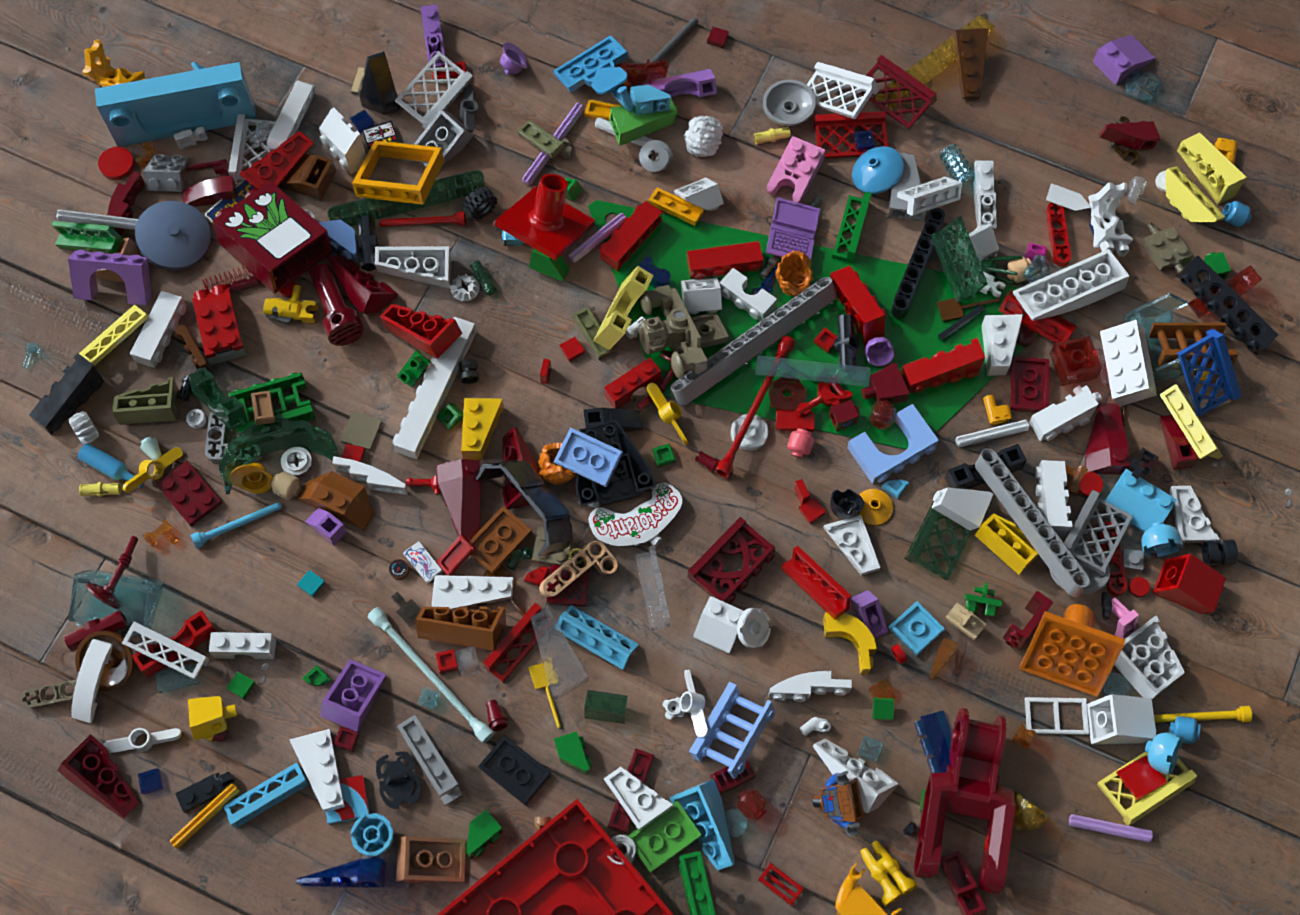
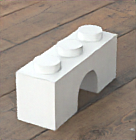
M732 268L719 283L721 296L733 301L739 309L747 311L753 319L762 321L776 308L777 298L764 289H761L755 295L746 294L743 290L747 287L748 278Z
M211 632L209 653L218 659H234L235 655L242 654L252 656L254 659L274 660L276 639L272 633Z

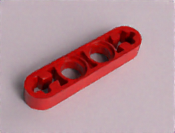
M1050 202L1046 209V218L1052 257L1057 266L1065 267L1071 259V250L1064 207ZM1052 208H1055V210L1057 211L1056 217H1054L1055 213L1054 210H1052ZM1059 223L1062 228L1055 229L1052 224ZM1055 239H1062L1064 244L1058 245ZM1061 251H1063V252H1062V257L1065 258V260H1062V258L1059 257L1060 254H1061Z
M1103 522L1105 526L1112 525L1111 522ZM1115 529L1108 530L1111 531L1109 534L1110 538L1117 537ZM1102 531L1097 532L1098 540L1105 539ZM1107 543L1100 544L1103 552L1106 551L1105 546L1108 545ZM1118 544L1108 564H1116L1119 571L1116 573L1110 571V577L1106 584L1108 592L1116 597L1121 596L1127 589L1120 544ZM1116 581L1117 585L1121 586L1119 591H1117L1116 587H1113Z

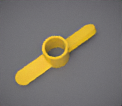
M655 383L648 384L646 387L647 392L659 409L658 413L661 419L668 425L672 424L684 445L689 444L675 421L682 416V411L678 404L672 400L667 402Z
M174 447L157 460L146 459L142 461L139 465V473L123 485V491L129 493L148 479L157 480L161 478L164 469L181 458L183 455L182 449ZM153 463L154 472L150 476L148 469L149 466Z

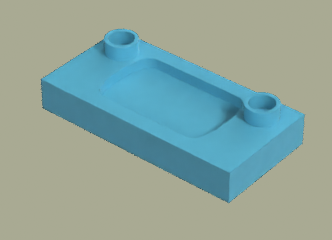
M240 62L95 89L97 108L117 147L174 137V134L191 129L193 132L199 127H204L206 131L236 125L238 114H244L246 119L258 120L255 102Z

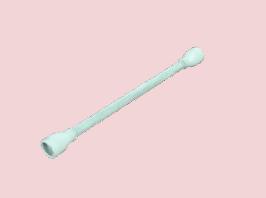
M380 607L374 608L368 614V619L375 626L387 632L410 659L419 666L420 670L429 677L430 681L439 688L442 694L449 699L452 705L461 712L482 744L491 739L495 732L487 724L481 722L477 717L475 718L464 704L455 697L442 680L435 675L430 667L392 628V624L388 621L385 612Z

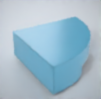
M902 479L889 480L882 485V489L898 499L909 485V482Z

